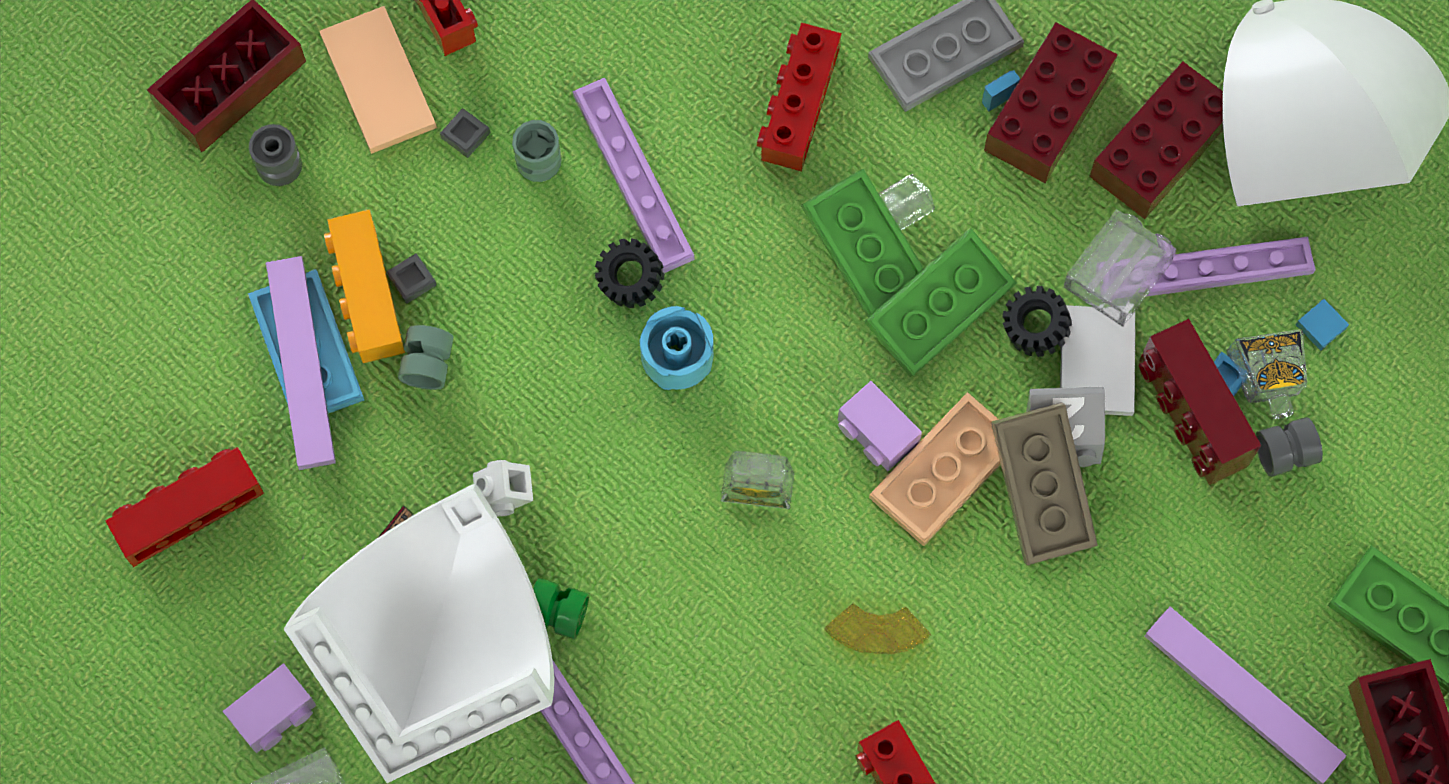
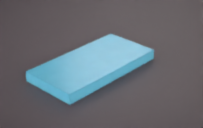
M317 269L306 273V280L329 414L364 401V397ZM270 286L248 293L287 401Z

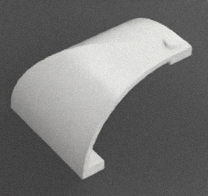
M1261 0L1252 5V8L1242 19L1232 38L1226 61L1223 85V129L1228 169L1237 206L1410 183L1449 118V86L1431 56L1406 31L1390 20L1360 6L1336 0H1284L1278 2Z
M476 483L411 516L360 550L327 577L303 601L284 627V631L386 783L552 705L554 695L553 660L547 630L537 598L510 538Z

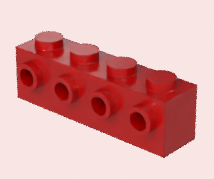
M415 0L444 56L476 42L474 28L478 27V23L470 8L465 9L460 0Z
M802 22L798 34L791 33L786 54L791 56L788 65L781 64L776 82L781 87L778 96H771L767 108V115L771 116L768 127H761L757 140V147L762 148L761 161L802 172L840 51L842 33Z
M238 447L232 450L224 449L216 453L211 458V462L200 468L193 467L187 469L179 475V480L166 487L162 485L153 488L145 495V499L134 505L126 504L119 507L112 513L111 518L105 520L125 558L133 567L265 494Z
M899 720L859 741L857 747L859 754L855 755V758L866 776L871 773L877 784H936Z

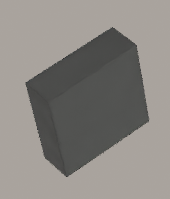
M462 108L440 132L441 139L469 158L491 132L488 126Z
M417 253L386 272L406 304L437 285Z

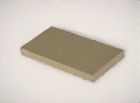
M1061 402L992 421L991 425L1024 563L1031 565L1098 546L1066 405Z

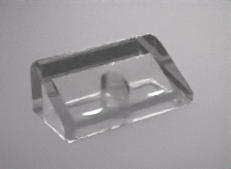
M913 174L879 192L880 197L900 230L935 210L930 190Z

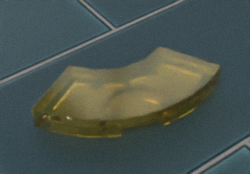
M852 603L825 626V631L839 643L862 653L896 654L918 646L931 636L930 632L907 607L893 614L875 615L864 612Z

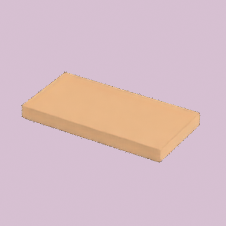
M385 6L319 31L371 154L437 128Z
M967 392L870 493L869 498L922 546H925L1001 465L991 425L992 421L999 419Z

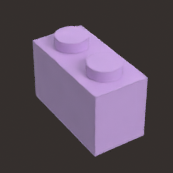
M872 381L839 409L838 421L840 423L838 427L842 433L852 441L856 438L865 448L863 452L875 466L881 464L887 471L895 466L920 442L922 431Z
M283 663L227 707L223 713L257 753L261 749L267 751L274 747L282 739L281 733L292 724L294 727H297L304 723L312 715L311 709L316 704Z

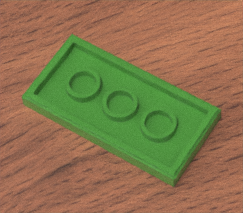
M864 169L859 170L801 205L867 317L872 315L924 269Z
M971 228L879 307L864 323L911 377L1013 288L1017 282Z
M1371 545L1327 606L1407 663L1412 664L1431 659L1439 685L1449 692V600Z

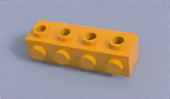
M370 209L328 219L330 232L324 233V238L329 255L335 253L338 265L331 267L336 287L343 286L346 297L339 299L344 320L351 319L353 331L347 332L352 353L359 352L363 363L404 354V345Z

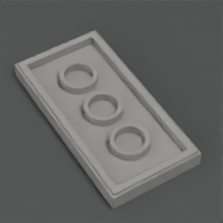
M962 0L869 52L868 58L906 112L1023 47L1024 40L996 0Z

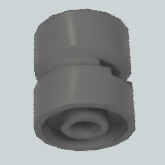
M269 124L253 133L249 141V151L262 180L272 186H284L297 179L302 170V159L291 132L281 125Z
M1308 417L1290 421L1289 424L1285 425L1284 430L1280 426H1273L1256 432V437L1262 445L1258 450V456L1265 472L1270 477L1292 471L1294 464L1297 467H1307L1322 461L1323 451L1320 437L1315 425Z

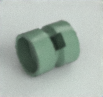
M531 120L519 126L513 135L512 143L519 173L524 178L533 182H543L551 179L561 167V151L556 130L549 123L542 120Z
M415 325L407 328L404 350L408 355L403 356L401 359L398 379L416 388L442 389L445 386L448 365L444 361L450 358L454 339L453 335L443 329L431 326Z

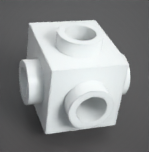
M497 460L489 462L487 468L473 473V482L477 484L496 516L511 515L514 513L515 508L533 501L529 465Z

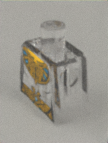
M1302 329L1235 339L1226 350V353L1236 368L1234 372L1237 379L1240 377L1242 381L1241 388L1249 403L1268 401L1273 419L1293 415L1294 410L1290 397L1299 395L1307 386Z
M734 451L725 464L721 501L790 509L794 471L787 457Z

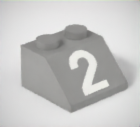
M1104 387L1030 389L1026 412L1061 402L1064 403L1079 466L1088 467L1093 464H1101L1105 446Z

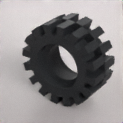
M631 238V242H628L626 239H620V245L612 242L608 245L611 249L608 253L604 250L600 253V256L603 258L602 262L596 261L595 267L599 272L595 273V279L599 282L598 287L611 301L621 307L625 305L627 308H634V304L642 307L646 305L644 300L647 298L651 301L654 300L656 296L653 293L655 290L661 291L663 286L659 282L664 280L665 276L661 271L664 267L658 256L644 242L641 244L637 239ZM628 261H636L642 266V276L632 286L621 285L617 279V272L620 266Z
M1037 286L1036 291H1032L1031 287L1024 288L1026 294L1021 296L1018 291L1014 294L1016 300L1014 302L1008 300L1006 303L1008 311H1003L1002 316L1005 321L1003 322L1004 329L1015 348L1019 351L1023 350L1026 355L1032 356V353L1036 352L1038 357H1043V351L1046 350L1051 355L1056 352L1054 346L1058 344L1062 348L1065 344L1064 336L1068 338L1070 336L1069 326H1072L1070 313L1063 298L1060 295L1057 296L1054 290L1049 288L1046 292L1043 286ZM1034 310L1048 312L1051 316L1048 328L1040 333L1027 331L1024 328V320L1030 312Z

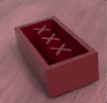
M250 0L152 84L147 91L155 108L200 152H204L306 62L301 44L255 0Z
M1055 22L989 130L984 151L1046 184L1112 74L1118 54Z
M1182 61L1094 160L1089 177L1142 218L1146 219L1224 130L1223 91Z
M1188 318L1150 336L1139 360L1140 373L1147 383L1152 382L1158 393L1156 399L1160 409L1164 414H1170L1175 423L1174 432L1178 441L1183 446L1187 445L1193 455L1192 464L1197 474L1201 478L1205 477L1208 484L1212 485L1247 468L1262 445L1190 319Z
M1431 659L1357 677L1348 686L1379 784H1449V712Z

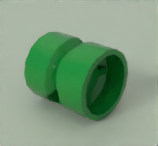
M538 578L533 590L546 629L551 626L555 634L575 640L586 615L590 593L572 587L562 591L559 583Z

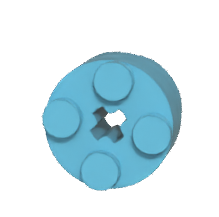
M678 306L667 307L654 313L646 322L640 338L641 360L645 372L659 387L665 390L686 389L702 381L711 371L714 356L713 333L706 319L697 312L695 314ZM677 345L681 351L671 349V347Z

